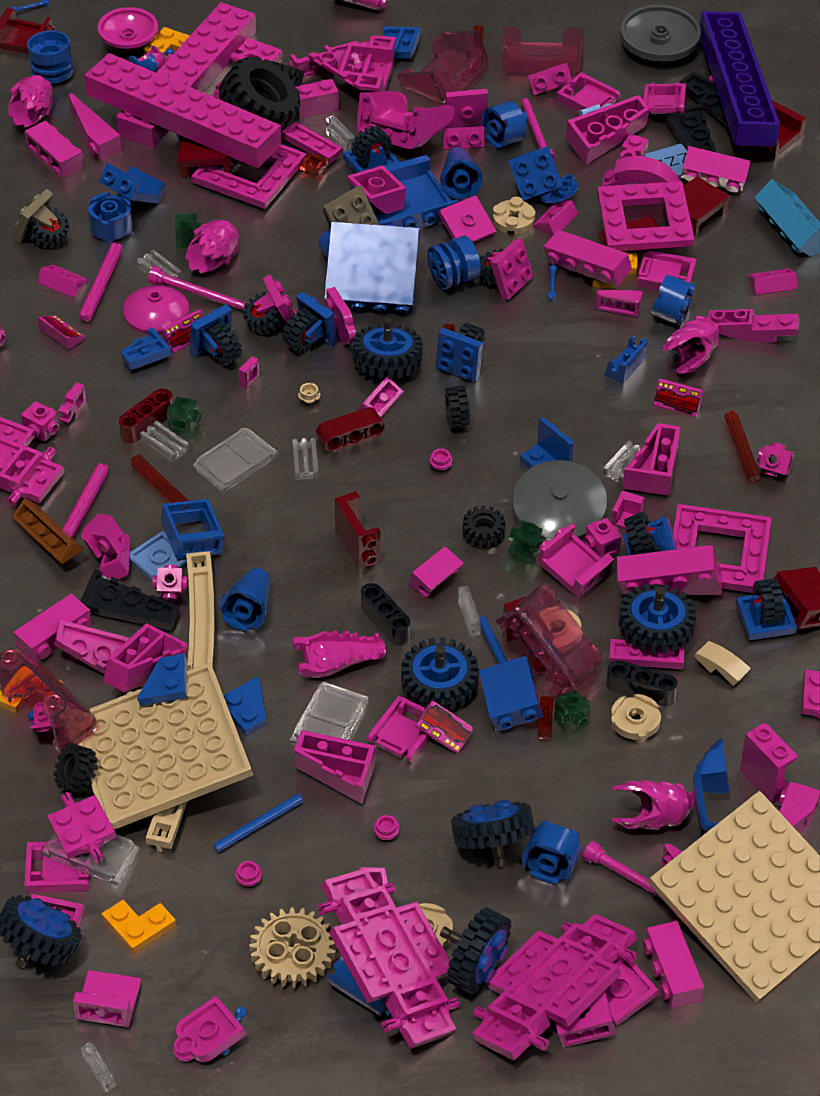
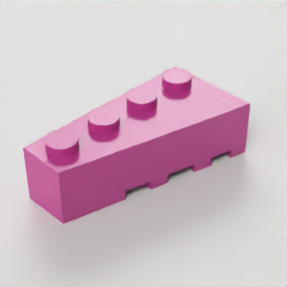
M640 95L570 119L567 122L565 138L586 166L626 140L629 134L633 135L647 125L649 107Z
M713 545L617 557V577L622 594H627L629 591L633 593L636 587L643 590V585L646 584L649 585L650 589H653V584H659V587L663 588L665 584L669 585V591L671 592L674 587L679 589V595L683 592L687 595H722L721 568Z

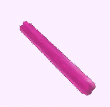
M112 243L79 313L81 321L89 322L122 252L121 244Z
M98 463L63 526V529L73 538L109 472L106 464Z

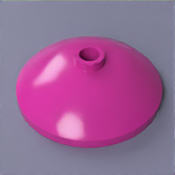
M126 7L115 9L105 14L98 22L97 28L99 37L106 44L119 49H135L146 45L155 38L158 32V22L146 10Z
M165 285L142 287L131 293L123 305V316L127 324L133 329L147 334V330L152 327L158 334H162L164 327L189 315L187 298L177 289Z

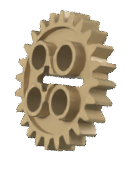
M293 907L290 908L289 914H285L284 910L280 909V916L278 917L270 913V921L262 918L261 927L255 926V935L250 936L251 962L255 963L256 972L262 970L263 979L271 975V984H274L278 979L281 980L282 987H285L287 982H291L292 987L295 988L298 981H301L305 987L309 978L313 982H317V974L325 976V968L331 969L332 960L336 959L337 947L329 934L331 931L330 923L324 924L323 916L315 920L314 911L308 916L305 915L304 908L300 910L299 914L295 913Z

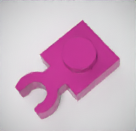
M629 134L622 145L620 159L629 156H642L648 147L649 139Z
M76 382L72 389L67 391L65 404L61 405L58 411L62 414L59 419L60 421L69 423L73 415L76 416L86 402L83 384Z

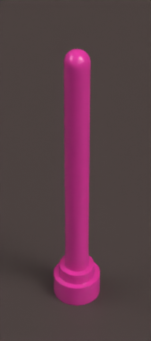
M523 98L521 103L528 116V121L538 147L547 146L530 101L527 98ZM550 148V151H551L553 160H554V162H555V161H556L555 153H554V151Z
M153 266L148 276L149 283L155 285L165 283L216 302L227 304L239 310L246 309L244 307L246 302L166 275L162 268Z
M591 841L588 844L582 859L591 864L601 863L661 898L648 883L649 879L606 855L602 846L595 841Z

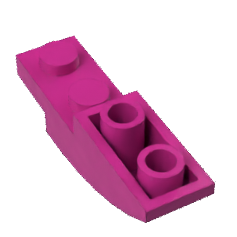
M753 309L709 311V318L713 323H717L719 334L727 337L753 342L777 343V336L798 335L799 314L754 315Z

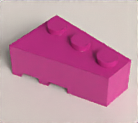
M660 423L655 426L645 440L642 449L637 451L634 460L624 469L623 489L669 496L679 446L680 426Z
M146 623L108 658L103 682L123 692L143 685L161 657L183 653L186 656L189 644Z
M301 730L294 749L295 768L362 804L376 764L375 745Z

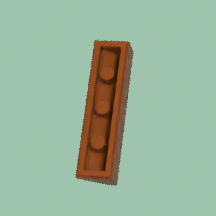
M24 498L12 516L23 529L62 564L84 549L79 542L43 509Z

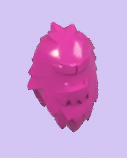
M33 75L21 79L10 89L12 95L8 105V117H11L15 126L29 128L32 124H36L44 115L49 116L53 104V88L49 81L40 75Z
M209 221L193 231L195 237L185 255V260H188L190 270H199V273L204 274L216 269L223 263L229 265L238 250L239 243L238 231L229 221Z
M695 316V320L686 322L682 328L667 338L663 350L669 351L672 349L678 352L680 362L676 370L677 373L694 372L702 363L710 359L711 351L719 343V327L716 322L713 323L710 320L709 316L705 318Z
M650 780L626 781L623 784L612 787V790L629 791L640 797L641 812L635 818H611V821L628 829L659 830L662 826H678L688 816L695 804L693 801L694 792L687 793L685 787L678 782L675 785L665 781L660 783Z

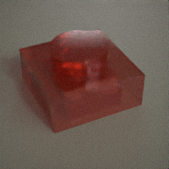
M309 152L300 164V171L319 177L328 166V158Z

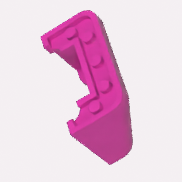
M400 92L360 93L357 130L358 132H365L364 128L366 127L370 129V126H378L392 140L391 144L407 149H418L452 122L455 107L450 105H440L432 108L414 107V113L407 111V99Z

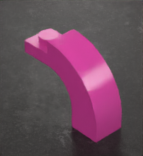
M629 156L616 160L615 169H610L604 174L602 186H617L630 183L678 182L680 178L669 166L659 160L644 156Z

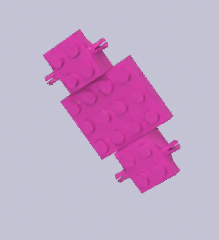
M0 417V488L12 493L6 502L13 507L23 497L41 503L64 473L63 466L51 461V458L56 454V450L48 447L44 454H42L40 451L27 447L35 437L34 429Z
M367 868L325 880L320 886L329 902L318 904L317 910L320 911V915L334 912L342 924L333 927L329 934L367 1003L387 997L384 1003L393 1018L381 1023L382 1029L385 1028L383 1031L388 1033L389 1031L399 1029L410 1049L451 1035L456 1030V1027L450 1018L449 1011L459 1008L460 1002L457 1001L458 998L456 997L447 999L437 981L448 976L447 970L450 968L448 966L450 959L418 902L396 908L389 895L395 893L394 884L388 883L379 886L372 879Z
M594 914L587 922L581 925L576 922L574 924H570L567 921L564 922L565 924L561 926V931L564 934L559 939L538 930L493 974L491 980L487 983L488 989L501 995L488 1007V1011L480 1006L474 1009V1017L483 1020L481 1025L472 1033L474 1040L514 1061L530 1045H534L543 1051L546 1050L545 1047L548 1048L549 1040L540 1035L550 1026L548 1018L569 1027L621 975L619 967L612 963L618 958L625 959L630 963L636 960V952L627 949L637 940L635 931L597 914Z

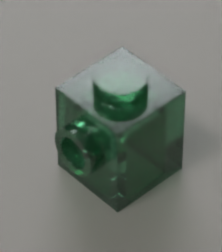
M197 213L175 214L177 248H188L195 237L193 231L202 225L201 222H197Z

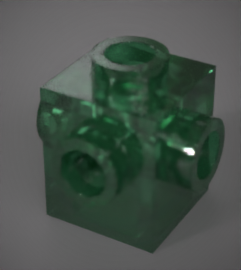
M176 396L173 405L170 404L167 411L169 431L192 435L196 424H199L202 418V411L199 410L198 400Z
M520 520L518 527L513 526L508 536V540L511 543L507 553L530 562L534 551L539 552L538 549L544 539L540 538L543 529L534 523Z
M576 690L568 694H562L555 700L554 720L568 735L589 724L591 709L589 701Z

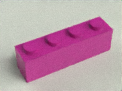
M558 230L543 246L547 261L551 264L618 286L632 270L628 253Z

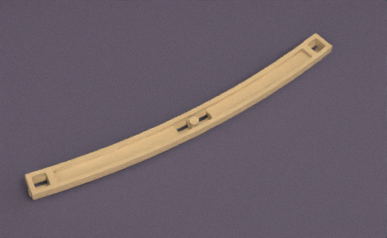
M210 551L186 554L190 604L187 671L210 662L213 667L215 615ZM187 801L154 814L146 835V844L156 846L158 852H162L163 848H172ZM162 829L161 836H157L159 830Z

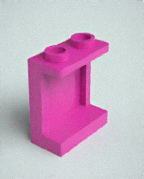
M570 524L567 528L562 527L559 529L551 541L546 540L541 544L538 549L539 555L536 562L573 595L579 598L610 573L615 559L608 553L602 558L598 556L574 534L576 526Z
M763 723L745 734L739 771L758 791L760 790L774 804L779 801L782 791H787L790 784L784 779L785 769L787 765L797 760V754L767 723Z

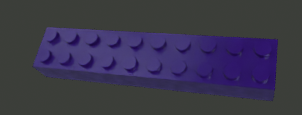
M702 11L699 24L701 27L700 40L734 144L740 146H776L780 122L741 12Z

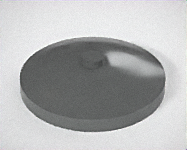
M647 5L637 8L625 16L621 23L620 37L623 45L630 52L641 58L652 61H674L684 58L696 50L700 43L701 27L698 21L685 10L669 5Z
M552 460L533 466L520 477L513 492V512L517 522L525 532L543 542L546 540L551 541L559 529L562 527L567 528L570 524L576 526L574 534L580 540H583L586 536V526L592 522L603 520L606 513L607 495L601 480L590 469L571 461Z

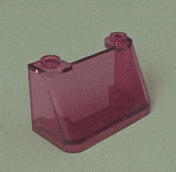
M502 26V69L505 74L509 76H528L566 62L571 77H576L582 72L584 56V33L582 27L567 28L562 34V43L522 42V34L519 28L515 26Z
M477 30L440 32L431 44L435 57L421 72H413L412 69L405 68L397 75V78L404 89L446 105V92L468 90L488 69L489 58Z
M539 586L495 621L502 631L506 628H511L515 631L513 633L515 638L521 635L550 673L545 678L547 681L552 680V687L547 691L554 700L573 691L602 663L600 650L591 643L558 599L555 590L549 586Z
M11 649L0 653V689L2 695L9 703L14 700V697L24 698L26 703L37 696L43 701L42 709L44 714L50 719L55 737L53 746L61 755V750L63 748L66 749V745H71V743L78 744L96 730L97 722L95 715L48 668L17 650Z

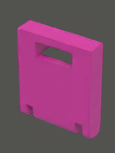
M581 72L572 79V83L566 84L557 92L556 100L579 111L600 104V108L604 104H613L620 98V92ZM577 87L582 89L573 96V90Z
M686 83L645 84L643 101L649 107V112L651 114H673L676 111L684 113Z
M648 250L643 257L636 284L639 287L659 290L666 275H672L691 283L696 267V259ZM680 273H688L687 278L685 276H681Z
M398 696L367 737V742L373 744L376 741L377 747L402 759L406 756V761L412 763L431 737L416 728L417 722L404 717V714L409 712L420 718L424 707Z
M59 841L27 842L26 893L83 892L89 890L90 853L79 854L68 859ZM33 860H43L42 877L41 871L32 872Z

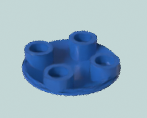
M572 174L560 177L563 186L537 195L538 199L545 203L564 201L577 192L578 182Z

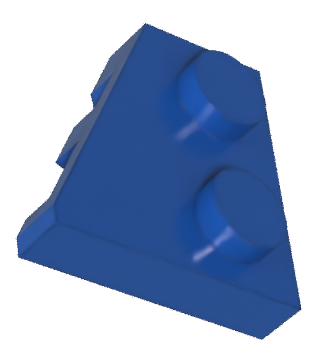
M383 27L384 36L396 37L394 58H412L421 36L420 27Z
M153 327L147 330L148 335L145 338L138 337L130 346L121 351L122 360L130 370L140 368L154 361H160L172 355L171 348Z
M185 653L161 657L137 697L140 706L187 698V658Z
M258 676L223 695L234 724L245 736L267 725L261 684Z

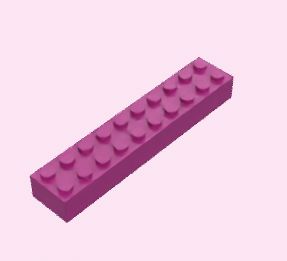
M220 2L156 73L204 92L232 61L230 59L233 52L237 53L240 45L247 38L252 39L256 34V14ZM123 110L116 116L117 132L120 134V137L154 148L169 131Z
M110 53L84 75L86 95L258 168L281 146V125Z

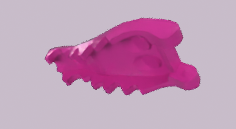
M333 630L331 633L323 631L310 637H295L291 641L294 650L303 651L305 663L299 664L297 668L298 674L304 677L320 678L329 676L354 664L382 659L386 655L384 641L378 633H375L372 637H359L357 632L350 634L348 631H344L343 634H339L337 630Z

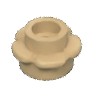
M313 383L303 384L300 387L298 398L308 404L317 401L320 398L317 385Z

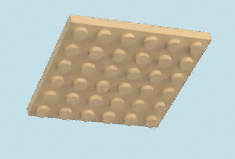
M211 662L187 671V698L140 706L137 700L142 690L140 689L69 717L78 745L90 748L96 753L95 757H97L98 761L95 765H98L97 770H94L95 778H91L93 782L91 786L113 829L120 828L254 775Z
M760 790L648 880L651 887L756 1003L820 950V855Z

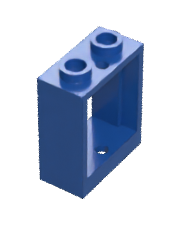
M208 499L163 504L161 524L176 559L186 558L187 553L210 551V555L222 554L225 535ZM202 521L206 532L179 535L175 524Z

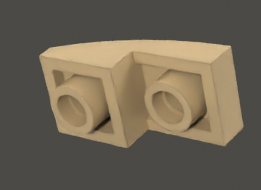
M708 641L694 655L710 673L717 669L733 686L751 669L736 655L711 641Z

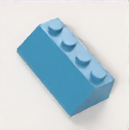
M771 179L754 197L760 203L758 208L766 215L769 214L771 216L769 218L770 222L777 228L780 227L782 229L780 233L787 240L793 242L791 246L798 253L804 252L809 256L819 254V220L794 192Z

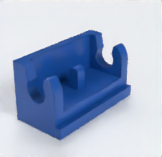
M632 335L624 351L615 361L611 359L608 362L604 375L624 384L647 358L648 340L642 338L638 346L634 342L635 336Z

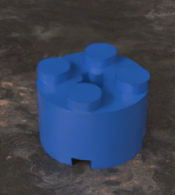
M512 100L489 107L483 111L481 125L486 128L488 134L485 137L493 147H505L525 139L528 116Z
M104 192L90 200L88 217L90 231L94 236L102 239L104 243H111L132 232L131 204L127 197L119 193L116 196L110 195V192Z
M666 275L660 286L658 297L654 301L651 314L681 326L685 316L682 312L689 310L692 302L689 296H693L696 284L672 275Z
M543 821L534 829L535 831L532 833L522 854V863L524 867L527 864L531 869L530 874L534 878L545 883L556 884L559 880H568L574 870L582 850L579 841L580 835L575 830L553 824L550 821Z

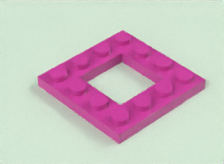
M281 144L265 160L273 163V165L258 183L225 172L223 165L200 166L191 176L192 183L266 209L307 160V155L304 152Z
M682 181L597 187L602 223L608 247L619 251L694 246L695 239ZM664 203L668 226L627 229L623 206Z
M678 504L673 536L677 549L695 547L698 531L745 537L741 566L719 563L722 574V588L753 593L754 582L764 578L772 517Z

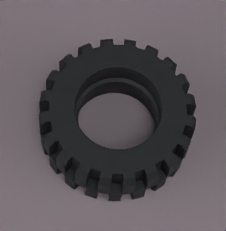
M246 57L238 60L219 85V100L281 125V132L285 130L298 113L301 105L299 90L295 88L296 84L293 80H290L289 75L280 70L279 66L271 64V61L262 60L259 57Z

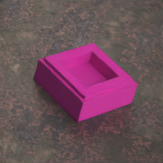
M252 356L239 368L240 386L247 388L259 376V361L257 358Z

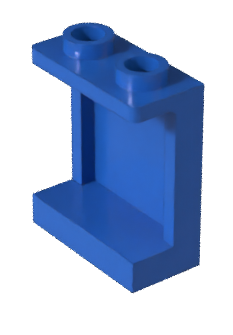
M106 163L99 183L130 200L151 203L160 202L167 185L136 167L130 166L127 173L110 163Z
M527 656L479 670L490 720L496 731L507 730L526 722H533L544 716L533 681V670Z

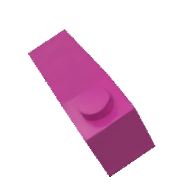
M69 94L70 111L90 154L103 161L121 152L120 134L74 94Z

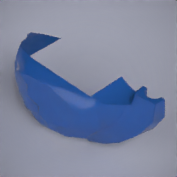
M722 738L712 744L710 749L704 753V757L696 765L695 773L693 774V792L697 817L700 826L706 832L719 822L713 823L707 819L703 792L730 793Z

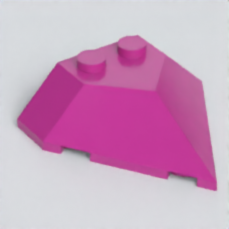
M375 35L369 37V41L358 43V41L328 48L326 52L316 54V52L310 53L308 58L364 93L382 92L386 90L393 69L396 37Z

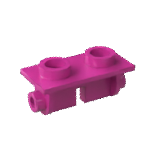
M567 62L528 75L534 95L573 82Z
M484 126L444 128L442 132L443 149L485 147Z
M37 702L33 707L34 720H29L30 729L35 728L36 732L49 731L51 726L56 725L55 717H49L46 703Z

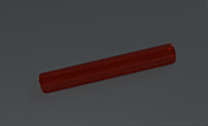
M730 410L724 415L746 477L750 482H755V480L760 478L758 467L739 416L735 413V410Z
M140 454L131 458V465L171 503L189 501Z

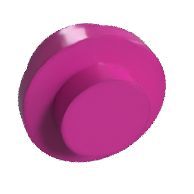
M436 449L430 455L429 463L434 469L445 470L452 465V456L446 449Z
M383 815L374 823V834L379 839L391 840L399 834V823L390 815Z
M245 861L236 869L235 877L239 884L250 887L259 883L262 872L256 863Z

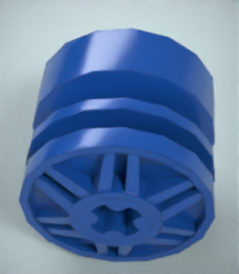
M43 31L35 34L28 40L27 47L32 76L40 75L49 81L50 84L59 83L71 77L74 68L70 39L66 34L60 31Z
M466 235L451 239L448 244L442 242L438 245H433L427 250V260L431 275L435 283L442 290L451 288V286H457L460 281L465 283L480 277V259L473 242Z

